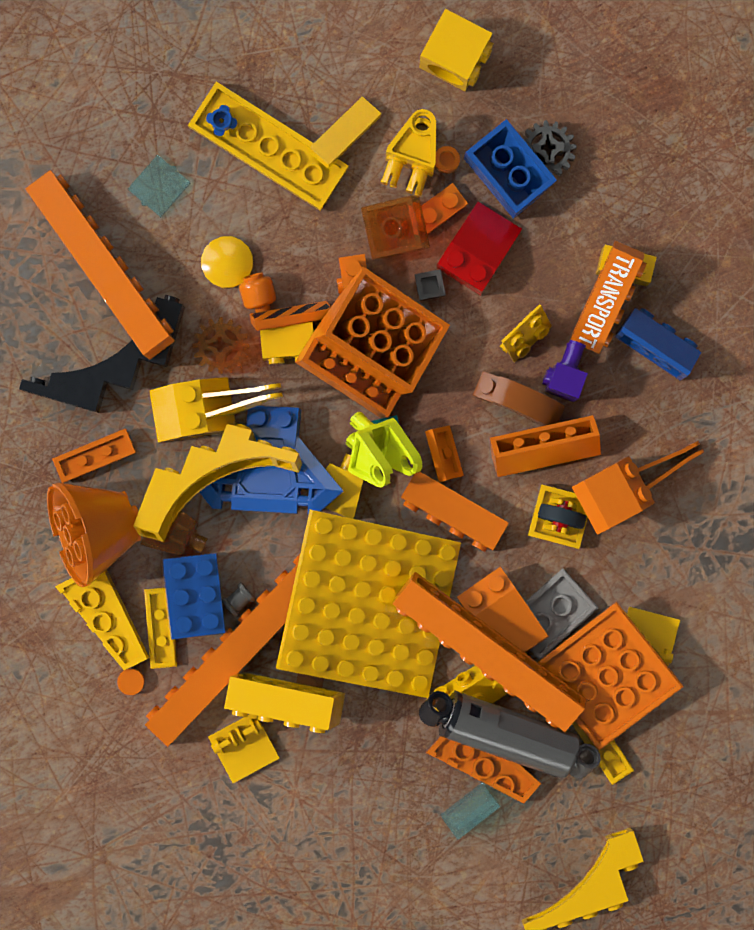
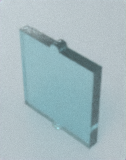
M157 154L130 185L128 190L142 201V206H148L159 217H162L189 186L190 182L177 171L176 166H170Z

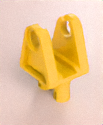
M420 109L415 111L388 145L386 150V161L388 163L383 178L380 181L382 184L387 186L390 176H392L390 187L397 188L402 168L405 167L413 170L405 191L412 194L417 184L415 196H422L428 175L433 177L436 164V119L429 110ZM418 124H425L428 126V129L422 131L417 129L416 126Z

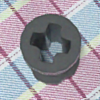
M240 582L238 589L229 597L222 598V603L235 617H238L239 611L249 602H254L256 599Z

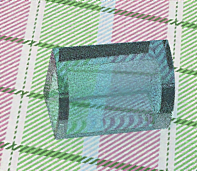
M481 782L440 815L458 840L500 808V805L483 782Z

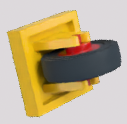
M541 484L527 536L580 549L588 517L576 494Z

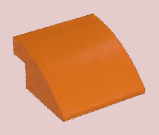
M362 267L323 317L295 363L379 418H387L400 396L413 392L450 324L367 268Z

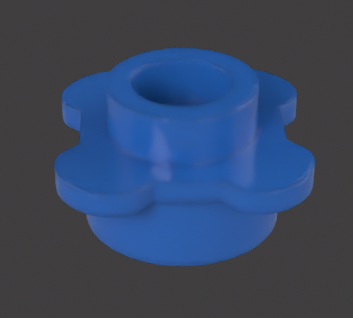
M221 105L219 109H216L213 113H208L206 116V121L213 126L216 136H223L225 131L230 128L234 129L237 126V120L232 118L229 113L230 109L226 105ZM221 118L224 119L223 123L219 122Z

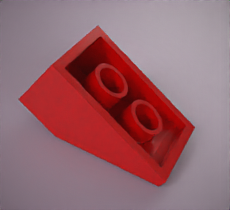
M477 202L437 263L436 268L438 270L441 269V272L481 296L522 231V228L482 203Z

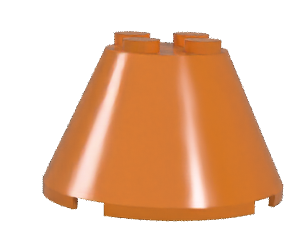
M54 483L47 491V508L53 537L59 535L63 547L59 554L73 581L80 587L89 586L132 545L141 541V536L133 527L139 511L136 505H130L125 491L118 492Z

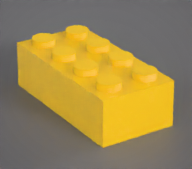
M243 672L230 676L224 709L232 710L233 715L248 717V714L257 715L260 721L273 722L276 719L284 721V726L299 728L300 725L310 726L309 730L312 732L325 733L326 730H331L340 725L345 693Z

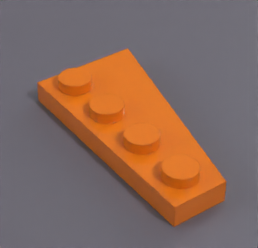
M441 736L426 751L432 757L484 782L523 804L541 785L520 764Z

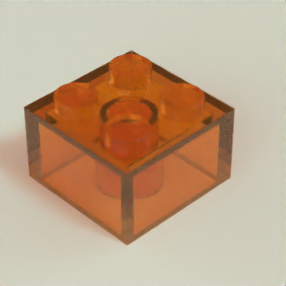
M410 195L361 207L372 260H382L430 248L419 196Z

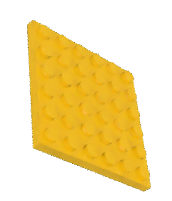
M310 510L276 669L428 698L440 645L439 638L431 632L426 633L421 630L417 622L411 617L401 615L396 610L393 602L397 593L414 572H417L450 597L461 542Z

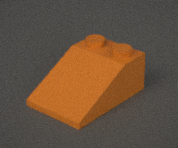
M501 567L457 596L462 607L524 653L549 637Z

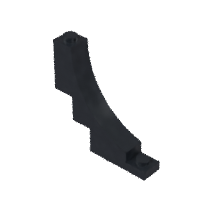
M165 295L164 299L157 297L155 305L159 311L156 314L160 320L165 318L174 331L171 335L175 340L185 307L179 303V298ZM131 340L119 352L98 364L75 371L51 373L48 386H45V380L30 377L29 381L21 380L19 389L99 413L108 383L133 390L142 360L167 367L174 342L149 360L142 354L134 341Z

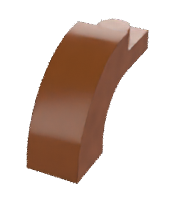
M484 371L473 393V396L478 399L508 409L542 426L558 423L565 409L563 404L536 390Z

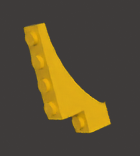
M627 828L606 835V844L586 876L555 904L537 914L522 919L524 929L547 930V928L555 925L558 928L571 925L573 919L579 917L590 919L598 915L597 911L608 908V911L622 908L624 906L623 903L627 902L628 898L618 870L623 869L624 872L631 871L639 867L638 863L644 862L634 831L631 828Z

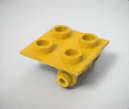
M540 304L501 340L500 348L510 355L514 363L519 358L525 357L529 353L531 346L536 341L543 339L552 327Z
M628 607L627 615L669 666L673 660L674 654H672L680 620Z
M249 714L248 717H243L208 736L214 753L218 755L232 783L279 759L257 715Z

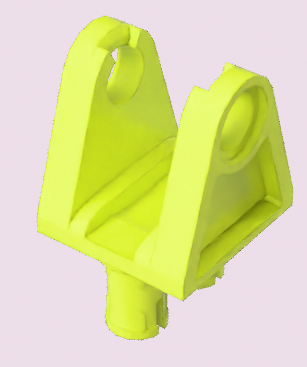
M357 412L351 417L350 425L357 430V432L350 434L346 439V445L352 450L348 468L351 474L377 487H384L391 483L390 474L393 473L392 468L407 476L421 471L422 459L420 454L394 418L374 424L362 412ZM407 458L409 459L410 464H413V468L409 465Z

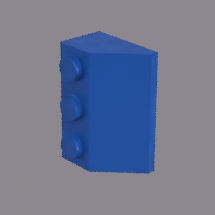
M507 119L467 150L464 155V160L513 219L533 204L557 181Z
M643 308L640 310L633 309L615 337L679 381L686 378L701 354L696 349L698 345L686 337L681 339L675 335L676 330L668 324L662 323L660 325L654 321V315Z

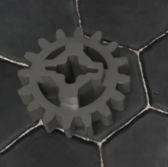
M544 120L542 127L535 123L533 125L534 132L527 129L525 135L528 139H523L551 173L555 172L558 176H561L562 167L566 170L570 168L567 160L574 161L575 155L570 153L577 148L576 145L570 144L574 136H566L567 127L565 126L561 130L558 129V122L556 121L552 127L549 126L547 120ZM541 134L540 142L531 145L533 139ZM552 134L559 137L562 142H558L554 137H552ZM546 140L549 149H554L552 150L549 159L546 151L542 150L544 148ZM562 154H564V158L558 164L554 165V159L556 158V156H562Z

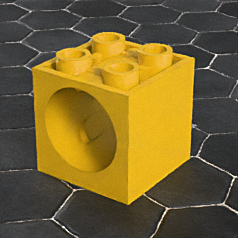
M445 9L420 55L419 68L466 92L469 85L474 87L480 75V63L486 64L492 53L494 45L491 42L492 33Z

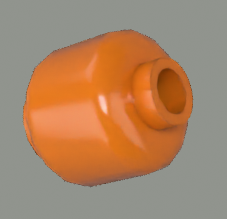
M263 272L244 277L243 282L239 285L244 307L255 309V313L270 310V304L275 302L277 298L272 279L269 276H264Z

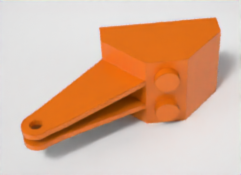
M699 441L639 468L632 462L630 456L625 457L574 485L572 489L597 535L653 505L655 502L652 499L650 488L693 458L704 453V450L701 449L687 456L647 484H644L639 475L640 471L698 446L700 444Z

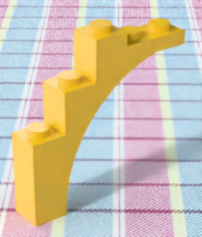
M227 424L217 452L207 446H201L200 448L191 446L181 474L171 468H165V470L155 468L133 527L140 536L164 542L179 512L198 492L211 483L229 474L256 467L275 466L299 473L302 466L299 453L290 447H282V449L273 447L269 442L257 440L256 442L255 436L249 427L242 424H236V426Z

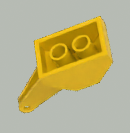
M223 377L192 380L149 390L158 443L223 433L227 424L236 426L235 414L283 397L282 393H273L233 404L232 395L275 390L281 388V383L231 390L229 378Z

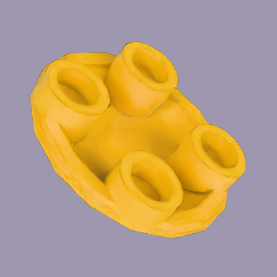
M221 236L212 240L205 247L201 257V268L205 277L212 284L223 289L233 288L240 285L244 277L250 275L253 270V256L249 247L242 240L232 236Z

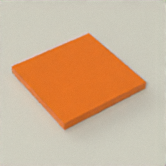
M617 601L537 662L586 698L585 709L575 721L598 750L602 749L684 687Z

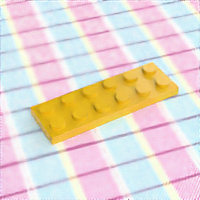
M217 81L188 124L190 129L319 211L323 209L349 168V165L339 159L329 168L325 167L309 152V147L313 144L311 141ZM221 105H226L230 109L229 113L232 118L237 120V126L234 129L230 128L225 131L223 136H216L213 126L207 123L206 116L208 113H213V111L219 109ZM221 118L219 122L223 123L224 119Z

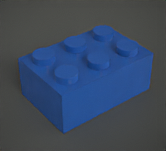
M216 553L162 559L170 638L180 639L225 633Z

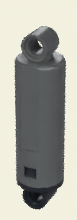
M456 690L450 696L441 691L433 692L419 708L421 721L431 727L439 725V735L441 737L560 779L567 777L568 774L579 779L585 778L600 763L598 750L591 744L580 745L577 734L568 730L564 732L560 728H554L546 722Z

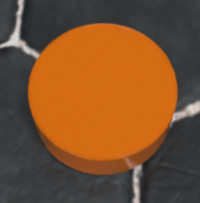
M443 146L436 151L435 167L439 172L449 174L458 168L460 155L455 148Z
M134 668L124 670L118 677V688L126 695L139 693L145 684L143 674Z

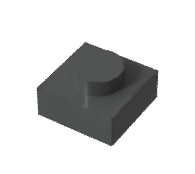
M441 269L414 275L419 301L444 297L446 295Z

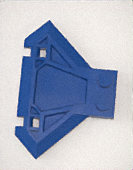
M255 406L248 409L246 426L252 430L256 442L257 440L269 442L273 447L281 449L282 447H290L296 450L302 461L300 472L268 466L245 469L229 474L211 483L199 492L212 509H222L224 501L231 502V510L298 514L299 506H308L309 515L310 510L321 512L344 492L299 438L302 411L300 408ZM225 485H233L232 491H225ZM301 489L309 490L308 496L301 495Z

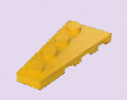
M107 570L89 586L80 587L72 578L55 586L68 599L75 612H78L86 621L89 629L96 633L103 642V646L123 670L150 658Z

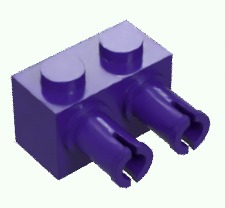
M570 340L566 345L567 347L561 362H557L553 368L549 367L546 370L542 384L546 385L544 392L575 402L580 397L588 374L580 371L578 368L586 345Z

